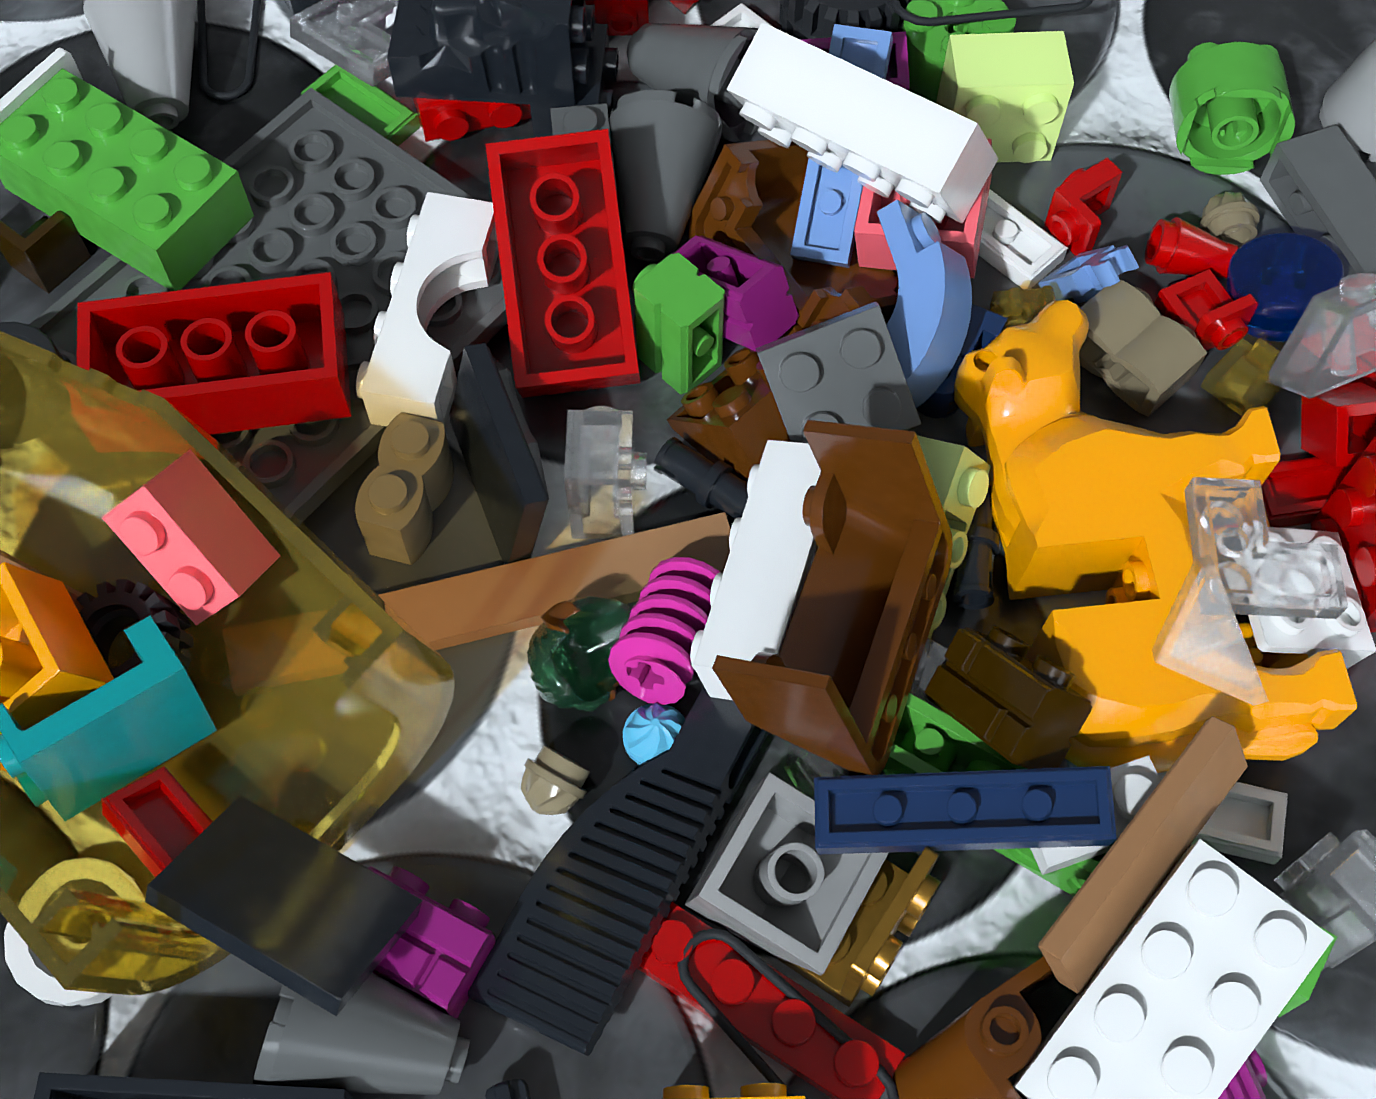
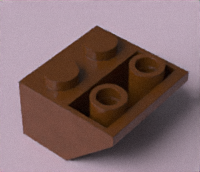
M745 347L732 354L724 362L725 370L711 382L700 384L687 392L681 399L683 406L666 420L677 434L704 457L714 463L723 460L734 468V475L748 483L750 470L753 465L760 464L767 440L791 442L758 354L756 351Z

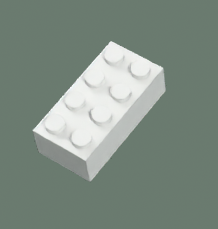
M763 22L726 89L743 105L739 114L746 120L759 126L757 131L765 138L785 148H789L793 141L809 151L807 153L808 158L833 172L838 173L843 165L859 176L857 181L861 185L881 196L889 198L892 190H895L899 195L911 201L909 204L910 208L918 213H927L936 223H941L946 215L963 224L998 160L996 153L978 123Z
M1199 839L1187 848L1082 993L1075 997L1042 1041L1034 1059L1021 1069L1011 1084L1026 1099H1218L1333 941L1334 937L1203 840Z

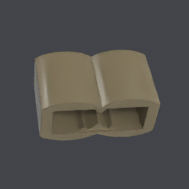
M1123 280L1112 286L1104 287L1080 308L1086 314L1089 322L1086 340L1079 351L1080 365L1090 373L1103 378L1109 388L1135 411L1149 417L1196 374L1207 354L1193 330L1160 315L1152 299L1144 290L1134 287Z
M401 412L389 423L381 437L378 448L379 466L367 476L361 485L356 499L355 513L370 555L412 565L424 553L431 540L434 527L432 512L440 506L451 489L454 478V464L443 422Z

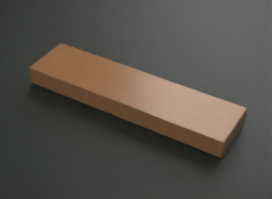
M1213 716L1206 720L1039 942L1038 947L1058 982L1079 995L1082 993L1246 770L1248 765L1235 726Z

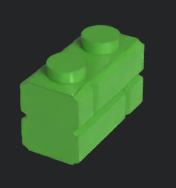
M680 253L670 254L660 263L650 264L638 274L632 286L635 296L634 327L636 328L637 358L653 372H662V379L682 395L698 386L721 366L725 290L706 274L698 276V268Z

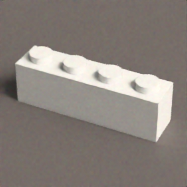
M767 440L760 464L753 465L750 470L747 484L748 500L742 518L737 517L730 530V554L723 573H717L713 580L710 592L711 610L704 630L697 631L691 646V665L710 697L732 700L712 669L717 655L751 661L759 652L779 655L818 549L810 526L804 523L802 513L805 494L810 486H816L821 473L808 443Z

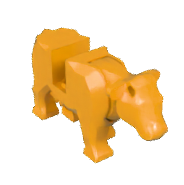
M1058 300L1047 304L1029 323L1006 328L986 347L966 354L957 371L954 384V401L968 416L966 424L968 445L972 447L985 445L987 463L991 465L989 479L992 491V515L1005 552L1010 600L1107 590L1105 605L1052 610L1025 655V658L1031 662L1035 661L1037 655L1042 656L1073 673L1076 678L1070 688L1091 701L1092 710L1078 735L1069 739L1071 747L1065 759L1077 767L1110 766V768L1149 755L1157 773L1169 771L1206 720L1213 716L1235 726L1245 759L1284 761L1303 754L1318 741L1316 730L1335 729L1357 709L1356 698L1340 650L1320 651L1311 657H1308V654L1262 652L1256 645L1251 624H1231L1229 618L1215 604L1214 565L1225 567L1232 563L1225 539V532L1234 525L1270 527L1259 491L1246 493L1229 506L1208 503L1203 500L1214 495L1233 493L1240 484L1246 487L1261 486L1277 465L1281 453L1267 407L1260 406L1248 409L1235 427L1222 434L1192 431L1160 434L1131 425L1100 419L1081 412L1079 351L1086 340L1089 322L1086 314L1077 304L1069 300Z

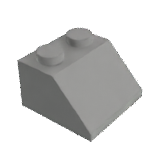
M769 773L752 788L686 901L685 906L744 943L818 975H822L889 852L818 855L815 849V801Z

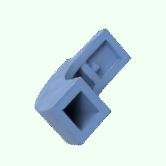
M895 200L877 211L897 269L899 283L897 302L886 326L915 407L917 408L946 379L962 350L971 318L972 286L965 257L941 243L940 233L931 217L925 212L918 213L901 201Z

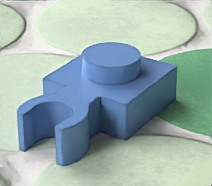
M1114 245L1079 253L1038 282L1048 302L1073 298L1075 303L1078 304L1091 299L1104 287L1120 282L1118 275L1136 270L1139 266L1128 245L1116 249Z

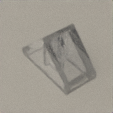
M1209 555L1195 559L1152 648L1155 663L1253 706L1268 702L1266 692L1215 563Z

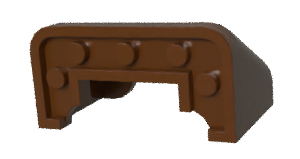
M770 140L725 144L692 209L688 221L689 239H692L695 235H702L758 256L759 259H766L783 266L789 285L787 293L792 295L799 317L796 320V324L778 339L875 301L880 306L887 325L897 302L898 277L892 270L859 267L855 241L849 268L793 259L790 255L809 159L807 153L809 151L793 141L789 148L782 147Z

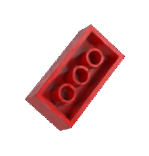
M608 129L485 144L516 390L522 398L641 383Z
M331 272L78 302L76 410L100 449L352 417L345 317Z

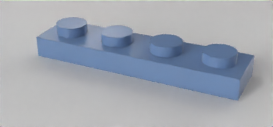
M834 24L829 54L886 79L893 35L890 31ZM810 158L808 159L790 254L793 259L850 267L855 241L854 230L863 185L857 181L859 176L843 165L838 173L817 164Z

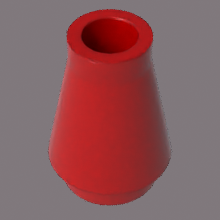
M1175 217L1171 221L1160 219L1154 225L1148 238L1145 262L1148 265L1155 266L1159 274L1196 275L1210 269L1215 276L1227 279L1235 269L1239 248L1238 245L1225 242L1179 217Z

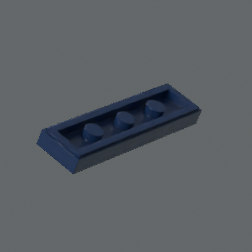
M1110 766L814 777L815 849L818 855L920 852L926 846L934 851L1112 846L1117 840Z

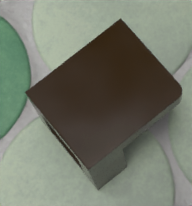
M61 210L55 212L50 218L45 215L42 216L21 235L0 221V250L11 267L48 294L91 258L73 221Z

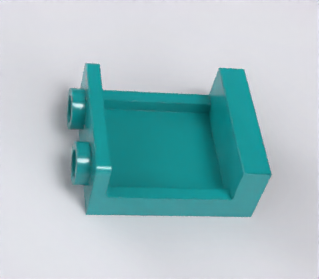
M151 616L124 630L139 656L141 664L34 726L23 730L6 706L0 703V762L12 778L17 777L24 791L36 807L49 801L64 821H67L99 802L102 798L114 793L217 731L184 666Z

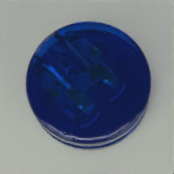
M1295 233L1268 234L1252 239L1233 254L1228 265L1226 291L1233 301L1252 294L1259 303L1247 325L1249 328L1248 334L1269 341H1297L1321 332L1333 321L1339 306L1344 268L1336 252L1315 238Z

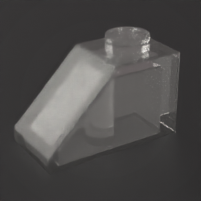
M1359 273L1346 276L1339 281V286L1313 296L1269 371L1271 384L1310 399L1376 372V274Z

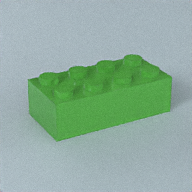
M63 68L0 124V180L5 189L49 216L61 210L71 218L81 236L170 291L181 290L254 216L236 169Z

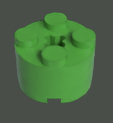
M911 0L905 10L919 17L931 18L1009 9L1002 0ZM1016 18L939 26H920L904 20L902 32L906 31L909 91L936 103L949 36L959 34L1014 33Z
M1208 42L1202 43L1190 51L1187 57L1188 61L1178 70L1172 80L1169 99L1177 148L1181 155L1183 152L1184 155L1190 158L1191 166L1201 172L1216 175L1242 173L1254 168V160L1269 152L1271 156L1277 143L1291 139L1295 128V117L1284 66L1279 58L1277 49L1271 45H1258L1248 42H1231L1220 45Z

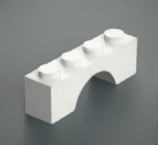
M427 192L420 215L413 214L409 221L407 230L408 250L404 262H397L392 271L390 283L392 298L387 311H380L377 315L373 334L375 348L370 362L363 361L357 374V396L363 399L370 423L375 425L388 426L402 412L443 422L445 428L454 400L457 378L451 352L428 336L426 333L427 326L433 314L447 300L468 290L488 287L499 254L493 202Z

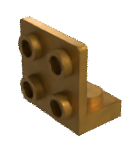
M926 846L909 874L885 859L824 974L818 975L779 957L778 960L848 1007L851 1006L860 989L873 997L903 944L902 941L894 937L896 931L899 930L908 937L911 935L941 881L930 875L939 853Z

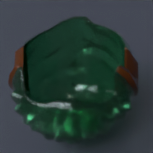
M595 596L576 597L569 601L555 604L541 616L543 622L535 630L529 641L527 657L531 670L530 677L538 693L547 703L555 704L558 708H574L577 711L593 712L599 705L615 699L617 695L616 687L620 686V684L611 672L608 659L613 644L619 639L623 625L629 620L631 608L628 604L615 599Z

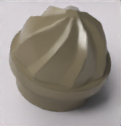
M1226 191L1224 194H1217L1210 198L1208 204L1203 208L1200 229L1225 242L1238 245V248H1242L1252 242L1257 236L1256 226L1260 220L1257 207L1245 199L1241 192L1229 193Z
M545 745L542 746L535 760L528 758L524 764L526 768L522 777L521 791L531 809L538 814H565L579 799H583L587 793L582 786L590 771Z

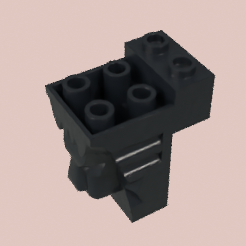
M398 0L387 54L396 97L529 104L534 138L553 135L550 108L607 103L608 118L610 119L611 111L614 109V92L607 89L608 81L617 82L619 51L618 48L609 47L608 24L595 23L594 6H585L584 0Z

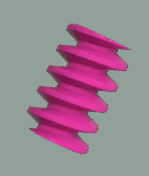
M672 557L661 561L651 571L649 581L643 587L639 601L633 606L629 620L623 625L619 639L613 644L608 659L614 677L633 696L647 703H658L660 705L676 703L684 696L685 684L691 681L695 671L691 665L692 642L697 631L704 630L711 610V586L716 574L719 573L717 569L709 564L689 557Z

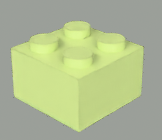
M1064 31L950 35L936 104L978 123L986 138L992 139V148L998 157L997 162L1031 163L1035 161H1051L1074 86Z

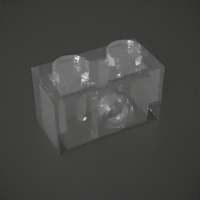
M595 406L587 410H568L564 482L572 539H614L634 534L636 490H646L647 452H635L633 411H620L607 406Z

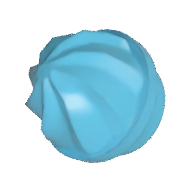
M651 703L637 708L627 718L623 728V744L627 754L633 761L642 766L668 752L686 719L677 709L667 704Z

